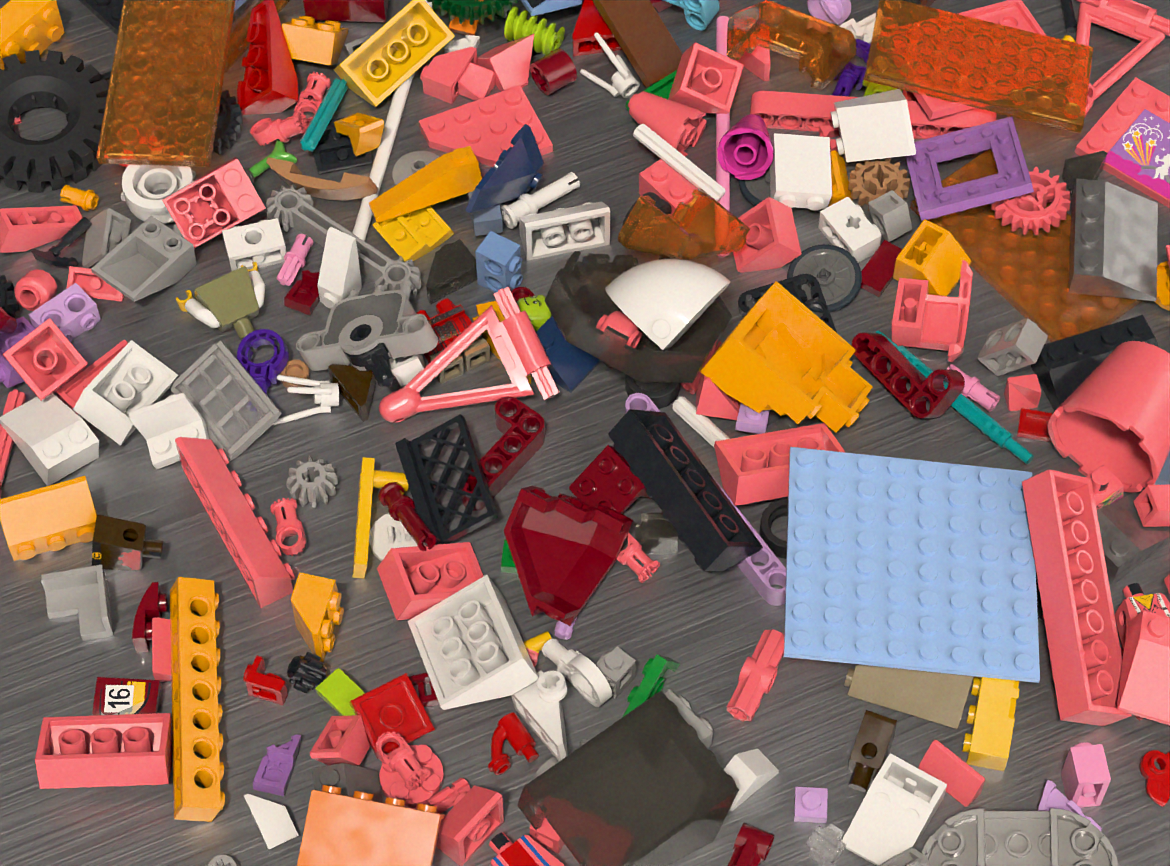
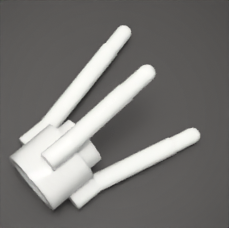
M595 33L594 37L618 71L611 78L612 86L585 69H581L580 73L608 90L614 97H617L619 94L623 98L632 96L638 90L639 82L631 74L621 56H615L600 34Z
M277 375V380L312 386L288 387L287 391L289 393L313 394L314 404H320V406L283 416L272 425L290 422L318 413H331V406L339 405L338 383Z

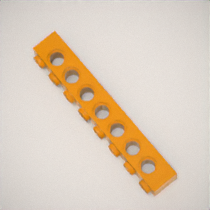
M178 577L170 589L174 819L212 822L218 812L223 810L225 803V794L223 791H220L224 764L219 762L223 735L219 733L218 723H220L222 717V705L218 704L221 677L217 676L220 648H216V638L219 634L220 623L219 620H215L219 595L214 591V580ZM192 611L197 612L200 616L193 614ZM192 638L198 640L201 644L194 642ZM192 666L199 668L201 672L196 671ZM193 694L198 695L203 701L196 699ZM193 723L201 725L203 730L198 729ZM194 752L200 753L204 759L197 757ZM195 781L202 783L205 788L198 787Z

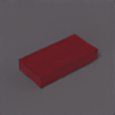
M884 240L862 269L860 288L880 297L893 280L896 258L903 249Z

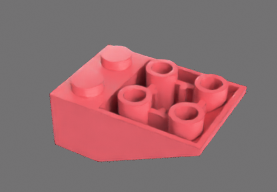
M236 157L162 200L181 234L187 241L193 244L194 248L221 234L222 230L230 229L266 209Z

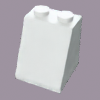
M900 89L834 103L835 111L830 112L833 128H839L840 138L835 139L839 155H844L846 162L916 154L907 99Z

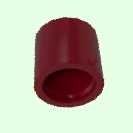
M561 48L551 51L548 55L530 65L531 76L537 87L545 95H550L567 84L575 82L577 78V71L573 61Z

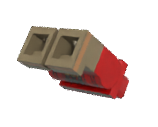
M449 298L435 305L438 315L430 318L425 310L416 312L417 314L425 315L438 337L436 347L424 353L428 363L472 324L470 318L465 314L462 305L455 306ZM479 336L444 369L446 370L454 366L451 371L444 372L443 370L436 376L439 383H445L464 374V368L468 372L489 362L490 346L485 338ZM480 354L477 359L470 360V358Z

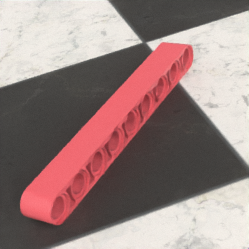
M758 91L751 96L750 114L760 116L765 121L766 127L770 129L819 132V126H833L830 112L835 111V102L858 97ZM907 101L914 139H928L997 120L995 109L988 106H979L930 120L918 101Z

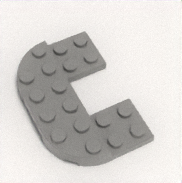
M984 808L964 811L944 821L945 823L929 837L922 850V854L928 857L929 866H1119L1117 856L1110 841L1090 820L1077 813L1050 808V811H984Z

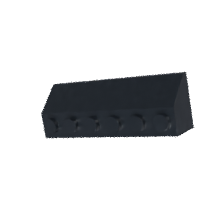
M629 409L608 435L614 442L615 450L630 465V471L645 486L647 495L658 504L664 519L675 528L679 540L692 552L696 564L704 571H724L759 552L763 546L665 412Z

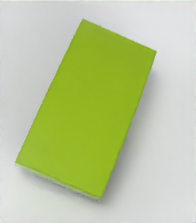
M339 668L315 688L317 694L335 709L339 716L355 715L349 701L365 694Z

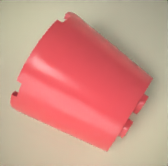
M1141 341L1121 343L1053 412L1048 422L1050 439L1063 458L1069 456L1080 466L1077 471L1084 476H1088L1100 466H1105L1122 482L1124 492H1141L1143 487L1155 484L1170 452V353L1155 345Z

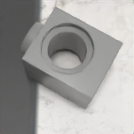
M893 190L868 202L872 222L879 228L881 236L888 242L899 238L913 229L907 202Z

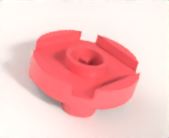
M409 745L414 751L415 759L423 768H427L431 773L430 777L426 778V781L422 780V785L418 783L419 787H416L415 790L408 791L405 787L406 782L396 770L392 771L387 764L382 762L379 777L382 791L386 797L405 800V807L415 808L418 806V803L427 804V800L437 794L440 788L442 789L444 783L442 763L427 745ZM400 747L386 755L397 754L400 750Z

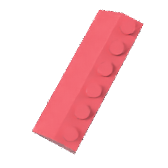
M176 438L175 443L182 470L259 607L263 608L292 594L293 587L291 581L295 579L294 573L288 563L282 564L279 559L282 556L281 551L274 539L269 541L266 533H268V529L262 517H255L252 511L255 507L249 494L243 495L239 489L242 487L237 473L235 470L231 472L228 470L226 465L229 464V461L223 449H216L211 439Z

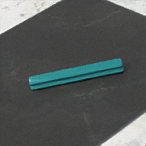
M336 78L333 80L300 140L302 150L313 151L316 148L348 89L346 86L347 82L344 79Z

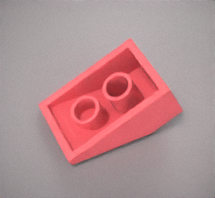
M470 542L434 545L430 550L425 546L426 551L420 550L418 546L391 548L377 567V571L396 620L412 619L484 576Z
M1143 610L1127 623L1117 710L1169 726L1170 618Z

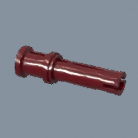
M390 482L384 485L378 495L380 503L389 508V515L394 520L402 523L420 550L426 551L423 543H425L429 550L432 549L436 544V537L415 512L414 501L410 497L405 496V491L401 484Z

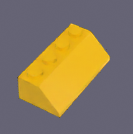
M412 0L333 70L341 79L347 82L346 85L351 91L376 107L453 39L455 35L425 0Z

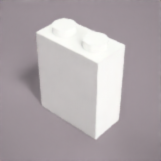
M774 133L771 141L774 157L769 167L770 197L790 208H808L814 211L826 209L832 196L830 137Z

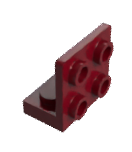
M607 445L569 486L570 491L577 498L581 499L583 503L591 507H595L596 503L608 506L621 514L640 496L651 499L647 495L643 483L630 471V465L626 459L611 445Z

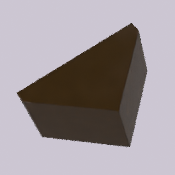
M331 364L328 366L331 383H338L339 393L363 422L368 420L376 387V380L372 371H360L354 366Z

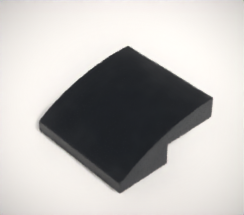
M342 118L330 120L316 148L312 151L318 174L373 163L371 151L355 156L350 137L336 132L334 122Z

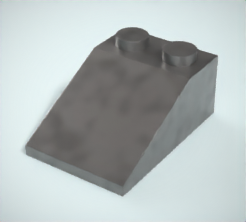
M1139 492L1131 493L1097 509L1108 580L1112 585L1170 542V526L1143 527L1133 502L1140 494Z

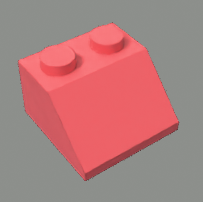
M695 42L682 54L668 99L699 109L704 113L728 114L744 65Z
M662 159L639 173V194L642 196L647 192H653L668 202L672 207L668 222L675 229L714 202Z
M771 197L766 198L730 223V240L736 268L740 273L782 268L802 254L792 209Z
M50 318L3 353L4 358L40 401L58 391L84 371L88 365Z
M475 785L468 793L462 792L454 801L453 808L444 816V819H441L436 847L456 864L463 866L503 824L502 795L496 791Z

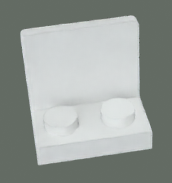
M185 393L170 395L165 400L152 405H144L138 410L129 413L130 421L147 441L152 465L156 470L180 461L175 443L176 438L209 439L204 418Z

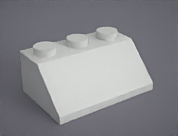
M601 201L519 217L520 237L527 261L610 245L609 207Z

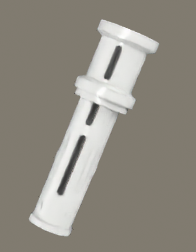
M570 172L531 195L522 194L516 202L508 206H500L503 222L508 228H515L519 222V217L538 213V209L580 188L579 180L571 182L578 177L575 173Z

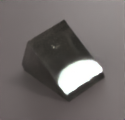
M1099 151L1065 160L1061 177L1067 184L1066 187L1070 191L1071 198L1076 179L1098 180L1104 169L1107 152Z

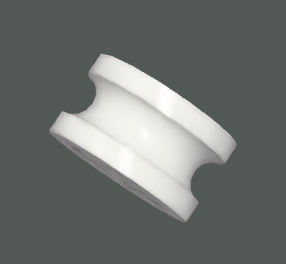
M548 671L537 679L536 684L540 698L543 701L555 703L566 696L567 687L564 676L560 672Z

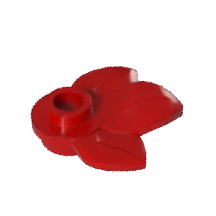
M1151 750L1141 758L1140 771L1143 777L1147 779L1146 790L1148 795L1156 804L1163 807L1170 799V752L1164 754L1158 750ZM1154 761L1159 765L1160 770L1155 767Z

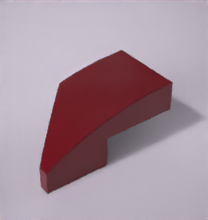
M302 271V279L297 280L284 297V306L311 315L320 301L317 286L320 272Z

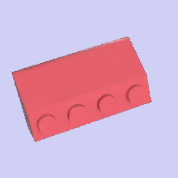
M825 423L715 441L714 444L723 489L735 506L788 497L790 447L845 452V450Z
M171 713L43 717L35 756L40 789L169 784L172 764Z

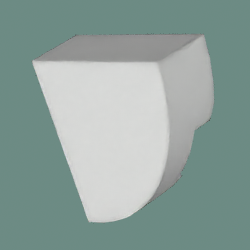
M466 35V38L456 41L452 40L444 47V54L468 47L477 48L480 44V36Z

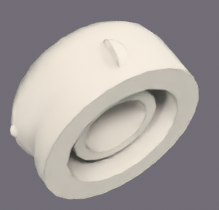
M147 153L135 159L125 169L122 176L123 192L121 193V200L126 201L130 211L142 221H146L150 216H153L163 224L171 223L174 220L162 200L193 182L196 173L191 170L185 160L173 153ZM168 189V191L163 194H151L156 190Z

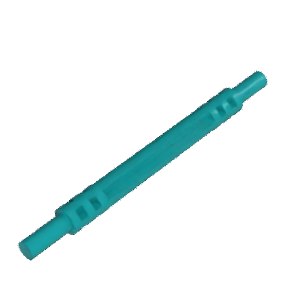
M879 330L875 332L885 336L926 378L933 372L903 345L898 346ZM944 380L943 384L945 389H947L949 383ZM960 393L951 404L953 409L976 426L1000 448L1008 449L1026 465L1032 461L1034 455L1014 440L1012 433L998 424L996 420L988 416Z

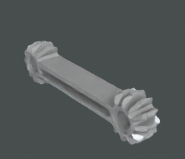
M293 183L287 189L281 185L280 192L272 190L271 198H268L266 202L267 218L269 220L278 218L280 228L283 227L286 233L290 228H295L307 237H311L313 241L323 248L325 247L327 231L330 227L356 238L360 273L375 282L374 290L378 285H383L385 291L399 290L402 282L408 280L411 282L409 298L416 299L417 291L421 290L422 281L420 279L421 271L418 267L414 266L412 259L404 262V259L400 256L397 261L391 260L313 207V199L311 195L307 194L304 187L297 190Z

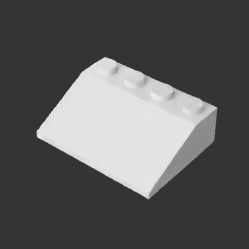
M488 575L483 576L407 621L440 707L443 710L510 696L534 683L539 678L504 596Z

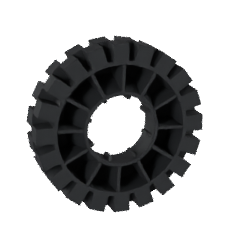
M39 50L25 51L26 63L21 64L16 54L3 58L5 69H0V180L4 177L5 186L19 190L23 181H26L28 192H43L44 181H50L52 191L62 189L66 185L64 179L66 176H69L75 184L87 178L85 167L95 172L104 163L102 154L106 155V150L110 146H114L113 137H117V118L109 85L105 79L101 80L100 72L91 64L85 68L83 59L70 55L64 63L62 52L49 50L46 60L41 61ZM53 107L66 114L68 122L66 127L52 138L34 141L22 138L15 133L14 119L31 108Z

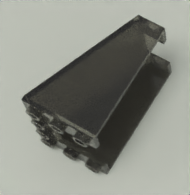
M660 691L525 785L517 806L535 830L541 827L545 817L578 861L579 866H668L715 840L739 789L732 776L727 774L717 762L714 753L707 749L698 738L695 729L688 725L678 712L675 703L669 700L663 691ZM530 805L533 806V808H534V810H535V814H534L533 811L531 810Z

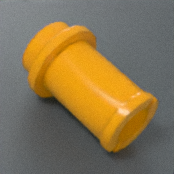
M65 185L60 194L62 197L60 199L61 202L80 206L84 211L94 210L99 201V196L94 190L88 189L85 191L70 185Z

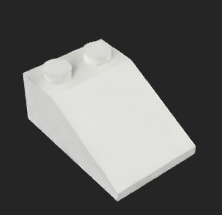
M131 340L83 390L73 410L119 445H122L136 429L135 425L130 421L129 413L138 410L144 405L157 403L177 379L178 374Z
M54 394L42 401L35 397L0 417L2 427L47 486L99 458L98 438L85 421Z

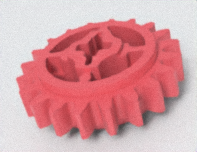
M1035 167L1033 171H1029L1034 192L1014 197L1011 200L1005 199L991 204V210H995V219L1002 218V226L1011 223V231L1013 232L1021 228L1023 235H1026L1028 230H1033L1034 234L1038 235L1040 228H1043L1047 233L1050 232V224L1059 227L1060 220H1066L1067 212L1070 210V191H1066V182L1059 183V175L1050 178V170L1047 169L1043 173H1039L1038 167ZM1052 202L1050 206L1044 209L1047 203Z

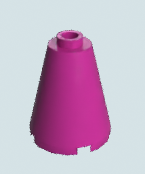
M755 114L746 115L723 135L717 148L718 161L722 169L735 175L734 177L740 180H752L762 176L770 167L774 157V149L765 121Z

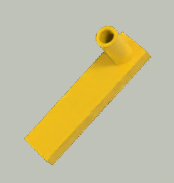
M363 457L361 464L352 578L365 579L373 488L381 489L390 482H397L402 485L404 491H408L405 473L374 470L375 458Z

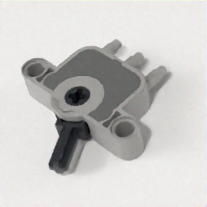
M405 280L402 282L399 290L385 291L383 285H378L374 293L358 296L359 292L357 290H351L346 299L339 301L332 307L325 330L309 332L298 339L296 348L308 368L312 371L328 369V366L331 364L349 365L351 363L352 366L360 371L368 372L371 370L380 387H391V382L395 380V376L387 363L391 356L392 358L424 354L433 350L438 343V337L425 315L417 314L409 301L411 282Z

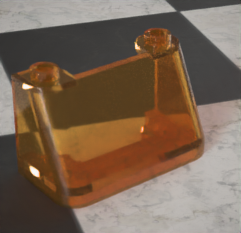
M762 1L738 10L728 20L726 56L739 60L745 51L751 54L756 49V45L799 60V72L804 73L807 71L813 79L811 87L823 90L856 55V39L851 31L773 1Z
M694 189L692 201L687 205L684 202H680L674 213L668 215L655 206L656 202L648 195L640 196L620 230L617 240L629 250L674 259L690 260L739 251L746 243L747 239L745 237L750 228L703 189Z

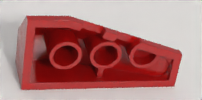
M264 0L251 10L246 38L250 46L247 57H243L241 65L245 67L243 81H238L237 104H240L242 115L281 113L298 102L297 75L274 0Z

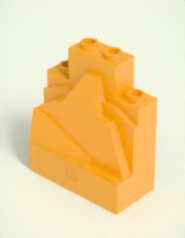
M777 281L742 318L700 371L703 375L709 377L724 393L758 413L762 410H775L780 416L787 414L797 424L806 416L811 419L815 415L835 433L843 425L849 428L860 415L859 412L870 401L866 396L873 388L850 367L853 364L850 358L856 349Z

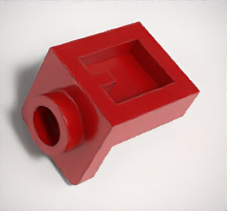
M257 655L253 664H248L244 672L243 681L246 682L248 695L284 706L288 696L286 682L272 673L264 675L266 671L264 659Z

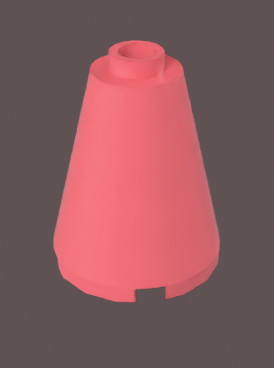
M645 91L634 94L628 103L629 115L639 125L645 124L685 157L688 155L685 150L689 145L692 147L696 146L707 123V120L703 118L706 116V113Z

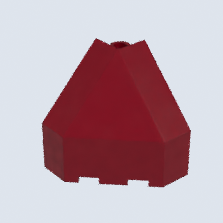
M533 485L521 488L503 531L532 617L544 612L550 618L571 626L617 560L633 519L608 506L596 503L595 507H591L583 503L581 499L559 493L558 497H552L545 493L543 488Z

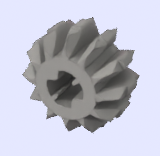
M310 455L306 463L297 460V468H289V478L286 481L291 498L299 500L302 507L311 502V505L316 508L319 501L327 505L328 496H335V486L338 484L332 464L325 465V460L322 457L316 462H313V458Z

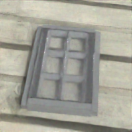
M221 340L210 347L170 387L174 394L185 393L204 418L209 438L218 449H223L229 462L243 453L282 414Z

